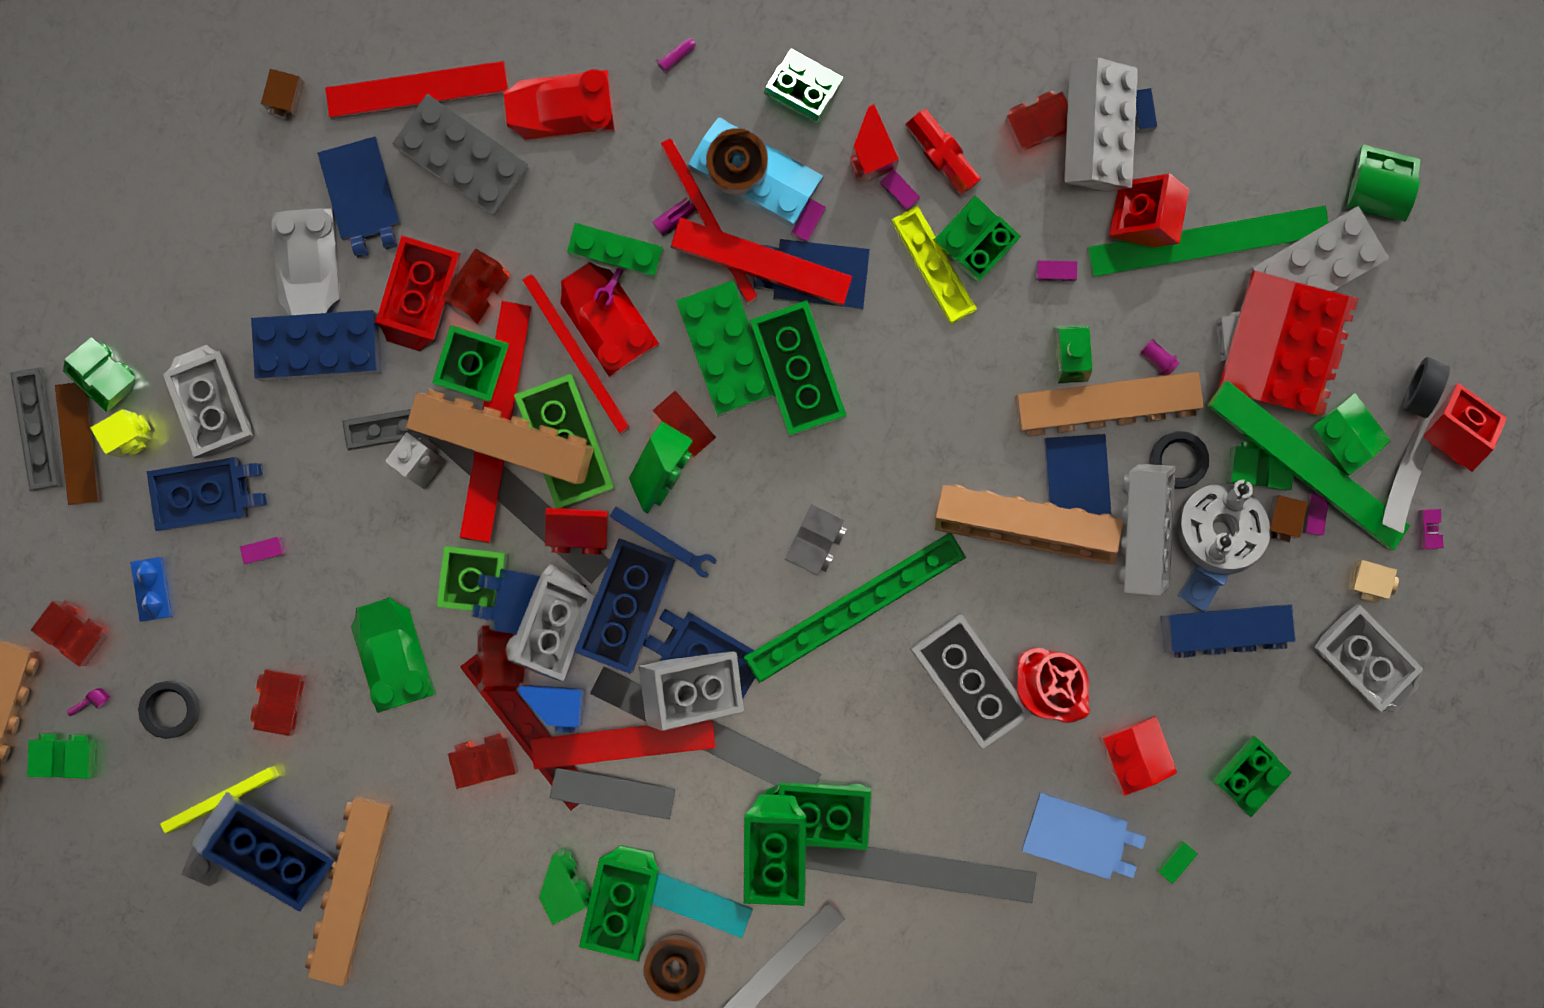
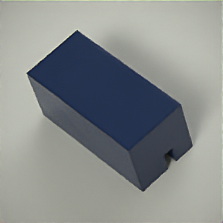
M1151 88L1137 90L1135 115L1137 132L1155 130L1157 128Z

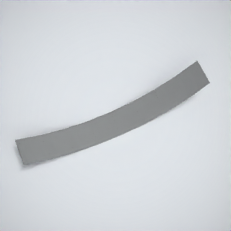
M1442 396L1428 418L1420 417L1400 463L1388 498L1382 524L1401 533L1404 532L1413 494L1432 448V445L1423 435L1430 420L1446 400Z
M830 903L827 904L774 954L723 1008H755L845 918Z

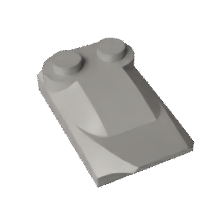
M311 208L272 213L271 229L274 234L279 304L287 310L289 315L326 313L334 302L340 300L335 215L333 209Z
M205 345L175 357L170 369L164 372L163 376L193 457L197 459L213 455L239 445L253 437L251 424L244 414L221 352Z
M552 563L541 573L518 633L507 643V660L543 676L564 681L595 596L585 589L580 575Z
M1357 604L1344 613L1322 635L1314 647L1322 658L1327 660L1381 713L1383 711L1396 712L1420 688L1419 676L1424 668L1361 605Z

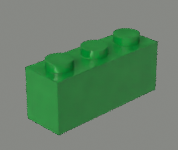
M575 223L567 253L569 257L613 269L620 268L624 272L657 280L664 249L659 245Z

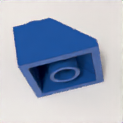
M537 685L519 686L521 696L547 726H555L554 732L573 733L575 732V727L579 728L583 725L585 689Z

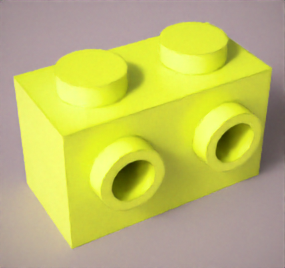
M124 409L91 427L105 454L119 458L128 453L130 456L141 452L146 448L145 443L151 440L148 434L151 428L143 415L138 416L135 412Z

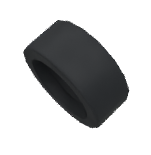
M1430 357L1424 358L1415 371L1407 389L1403 403L1404 410L1420 417L1428 418L1437 406L1446 387L1450 373L1449 365Z
M1175 431L1163 436L1154 444L1150 453V464L1162 465L1164 450L1173 443H1185L1191 446L1197 456L1196 468L1187 477L1175 478L1174 489H1185L1196 485L1205 477L1209 468V452L1205 443L1198 436L1185 431Z
M172 680L155 683L149 687L140 698L138 706L139 719L145 730L155 737L164 739L183 736L192 730L198 721L200 713L199 700L194 691L186 684ZM169 691L179 694L186 702L187 707L186 717L182 723L171 728L158 724L153 718L151 711L155 698L161 693Z

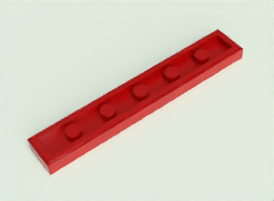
M504 61L325 87L328 112L331 119L419 106L426 94H429L441 103L501 94L509 89Z
M670 138L663 141L661 147L703 225L722 231L675 143ZM727 268L746 304L750 305L756 302L758 299L757 294L747 275Z
M681 217L678 220L670 248L841 307L844 305L852 279L850 275Z
M530 274L522 279L619 434L622 435L630 430V426L535 276Z
M483 648L462 664L460 668L533 762L530 739L551 737L552 735L487 650ZM575 765L556 767L580 772ZM555 767L539 769L552 786ZM563 801L570 811L579 805V803Z
M713 719L663 731L644 725L530 739L534 770L716 748Z

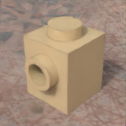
M1356 560L1348 590L1362 593L1361 599L1373 603H1379L1380 599H1390V595L1396 593L1399 578L1395 577L1397 570L1364 560Z

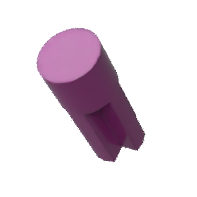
M686 197L666 213L652 221L657 231L664 236L675 228L674 226L677 225L680 217L685 219L696 209Z

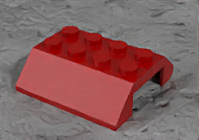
M1252 270L1219 387L1224 381H1229L1249 398L1311 414L1324 415L1328 403L1323 400L1324 398H1329L1331 394L1330 391L1325 389L1327 380H1335L1336 373H1333L1332 370L1338 369L1345 344L1341 343V339L1347 340L1349 334L1342 330L1344 322H1352L1354 315L1349 313L1350 310H1356L1359 298Z

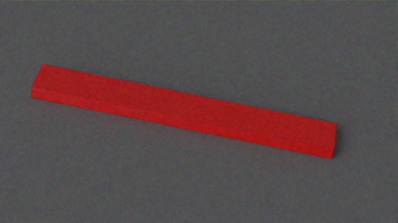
M502 301L495 339L509 343L491 402L484 400L482 411L484 407L492 408L502 412L500 417L511 420L515 403L514 395L517 392L532 306ZM475 451L460 539L490 544L504 460Z

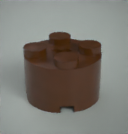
M731 128L719 133L710 144L706 154L709 177L714 185L724 193L744 195L754 191L763 183L768 171V154L765 144L755 134L743 128ZM734 156H739L740 160H745L740 168H736L734 164L729 163L733 162Z
M670 935L659 939L650 948L644 963V977L648 986L658 997L668 1001H681L693 995L701 987L706 972V959L702 948L692 939L682 935ZM673 961H678L679 967L684 969L678 970L677 975L672 974L671 968L667 967V965H672Z

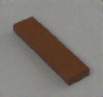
M75 383L55 385L68 505L101 502L94 437L91 430L92 420L89 396Z

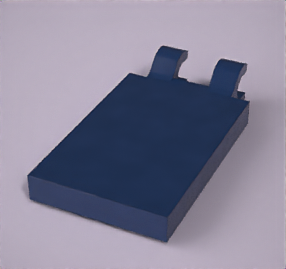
M376 136L317 152L340 237L343 241L351 239L354 256L360 258L369 255L364 237L380 233L383 247L386 250L398 247L392 227L401 223Z
M780 239L779 248L763 245L850 275L852 279L842 307L754 277V289L774 291L773 300L800 303L807 300L808 304L863 310L870 249Z
M1106 434L1044 438L1049 503L1065 509L1080 508L1087 513L1096 515L1111 514Z
M232 457L146 471L155 531L247 517L245 508L268 505L266 493L248 495L245 478L263 476L261 463L239 465L238 458Z
M615 506L609 516L687 564L701 577L707 578L709 575L701 569L703 561L708 560L713 564L717 562L710 554L700 556L692 554Z
M505 569L500 570L499 578L480 574L477 586L496 590L494 606L491 608L474 605L471 617L491 620L489 627L491 630L517 634L540 576Z
M665 608L659 620L673 627L672 631L664 643L649 634L644 646L661 655L659 661L737 652L743 700L755 679L754 674L743 657L754 650L690 612H687L684 619Z

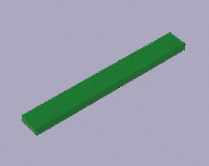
M1326 205L1182 230L1180 244L1154 248L1132 242L1119 241L1090 246L1087 250L1092 278L1293 243L1328 224L1329 220Z
M1229 381L1222 383L1207 407L1388 550L1396 549L1410 527L1408 523L1405 522L1403 533L1382 524L1386 509L1384 504Z
M948 533L743 658L758 683H761L967 557L953 534Z

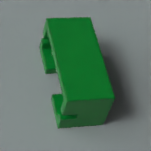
M1181 841L1156 871L1173 884L1198 853Z

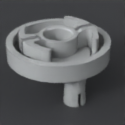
M1239 480L1234 485L1212 484L1196 491L1181 509L1177 531L1182 548L1193 562L1210 572L1218 574L1242 572L1255 564L1268 546L1270 539L1269 519L1261 503L1252 495L1253 487L1248 481L1245 486H1242L1245 480ZM1256 520L1258 523L1259 533L1257 532ZM1223 522L1227 524L1232 530V535L1230 534L1227 539H1225L1227 535L1225 532L1217 535L1213 530V523Z

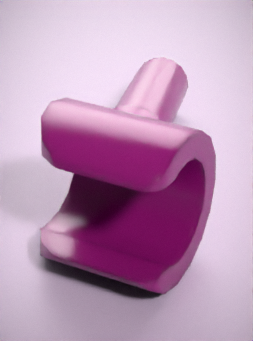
M617 268L606 287L599 288L595 292L594 299L596 302L601 294L607 293L609 294V299L605 306L609 307L613 304L614 296L612 293L624 272L622 269Z
M102 688L92 690L81 702L69 708L67 714L73 716L90 704L99 709L109 700L110 696Z

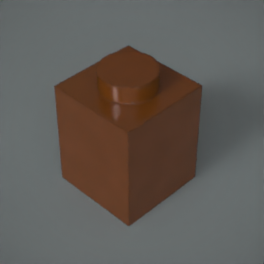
M270 69L261 104L268 109V114L283 119L286 118V114L296 116L304 81L300 76Z
M1281 495L1273 496L1268 516L1270 523L1269 531L1273 533L1272 539L1290 543L1291 538H1300L1308 502Z

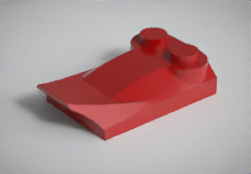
M591 69L584 73L520 80L513 87L503 92L507 127L516 131L525 141L615 132L608 70L599 71Z
M401 235L375 321L382 329L387 342L421 351L424 346L434 341L454 275L459 268L461 253Z
M589 262L561 281L560 304L609 378H611L660 344L619 282H617L612 293L614 302L611 306H605L609 299V294L607 293L601 294L599 300L595 301V292L599 288L606 287L613 273L610 269L602 268Z

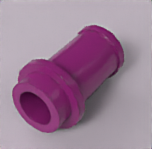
M1152 339L1141 351L1142 355L1161 370L1159 372L1161 375L1163 373L1167 376L1170 375L1180 364L1176 359L1178 356L1176 354L1172 356L1155 339Z

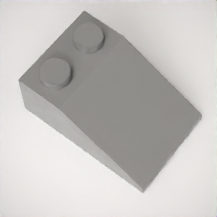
M737 652L669 659L639 666L647 726L663 731L744 712Z

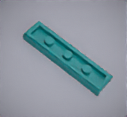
M662 873L658 875L652 904L737 937H743L753 908Z

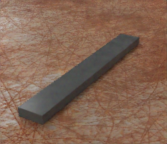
M424 434L468 475H471L475 450ZM503 465L497 500L545 542L546 508L551 507ZM570 548V553H557L590 584L604 571L610 561L601 551L600 555L582 554V548Z
M603 667L590 694L646 721L641 685ZM713 721L716 748L704 749V751L775 786L780 782L817 784L821 776L820 773Z
M806 846V869L1033 903L1036 872L868 847V850Z

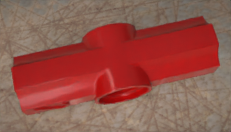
M926 108L913 116L905 124L924 149L923 153L931 165L938 172L944 174L960 196L981 181V177L962 155L964 154L957 141L951 134L943 131Z

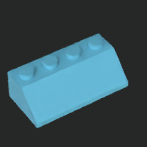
M718 117L703 137L688 163L689 170L713 183L707 170L706 154L708 148L719 133L737 127ZM764 143L768 154V171L763 183L750 193L734 196L794 228L809 199L812 198L820 184L823 175ZM734 156L733 162L729 164H734L736 168H740L745 160H740L739 156Z

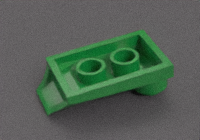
M391 597L357 607L351 629L370 689V698L376 712L380 713L436 695L410 608L396 603Z
M780 782L772 788L765 789V794L795 796L800 809L806 815V846L868 850L872 788H866L858 783L850 784L849 786Z
M761 794L744 815L743 904L805 906L806 815L800 809L793 795Z
M619 845L611 853L599 857L579 948L637 962L640 961L641 953L646 945L645 935L659 875L654 853Z

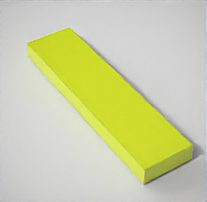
M918 205L893 218L891 223L949 324L952 325L977 311L975 304L945 252L933 241L935 235Z
M275 766L269 767L160 823L164 833H171L214 811L226 792L239 798L278 778L279 773Z

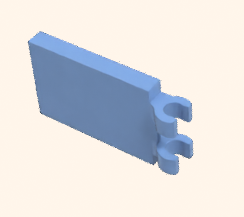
M1040 793L1022 851L1109 880L1112 871L1134 878L1137 866L1121 861V857L1126 844L1143 849L1146 837L1125 830L1128 823L1126 820Z

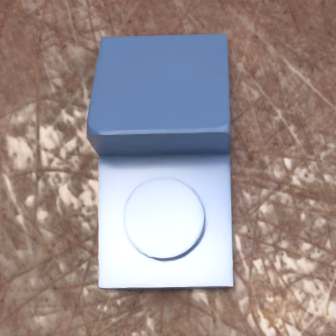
M1196 564L1179 592L1178 597L1205 612L1219 587L1225 585L1229 574L1213 573Z

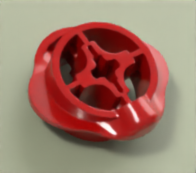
M1032 648L1022 652L1017 657V693L1020 702L1026 710L1037 717L1059 720L1064 723L1077 722L1089 715V677L1085 667L1078 659L1067 653L1048 651L1044 648Z

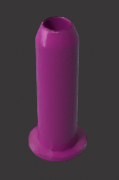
M688 38L660 61L658 59L655 61L659 68L665 74H668L667 70L693 50L696 43L692 38Z

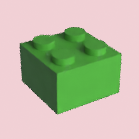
M444 546L437 607L473 611L474 605L493 608L496 590L478 587L479 575L499 578L500 570L507 569L508 554Z

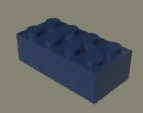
M373 310L251 318L255 379L264 382L382 374L379 325L375 322L378 314Z
M618 538L574 652L628 674H633L677 560Z
M1273 605L1160 616L1164 652L1172 653L1173 658L1195 657V651L1202 650L1203 655L1226 654V648L1233 647V652L1238 653L1257 651L1256 645H1263V649L1269 650L1287 648V642H1296L1292 605Z
M229 792L225 793L192 841L193 846L202 856L299 912L335 861L325 849Z

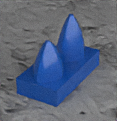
M163 557L130 562L139 621L144 622L172 617Z

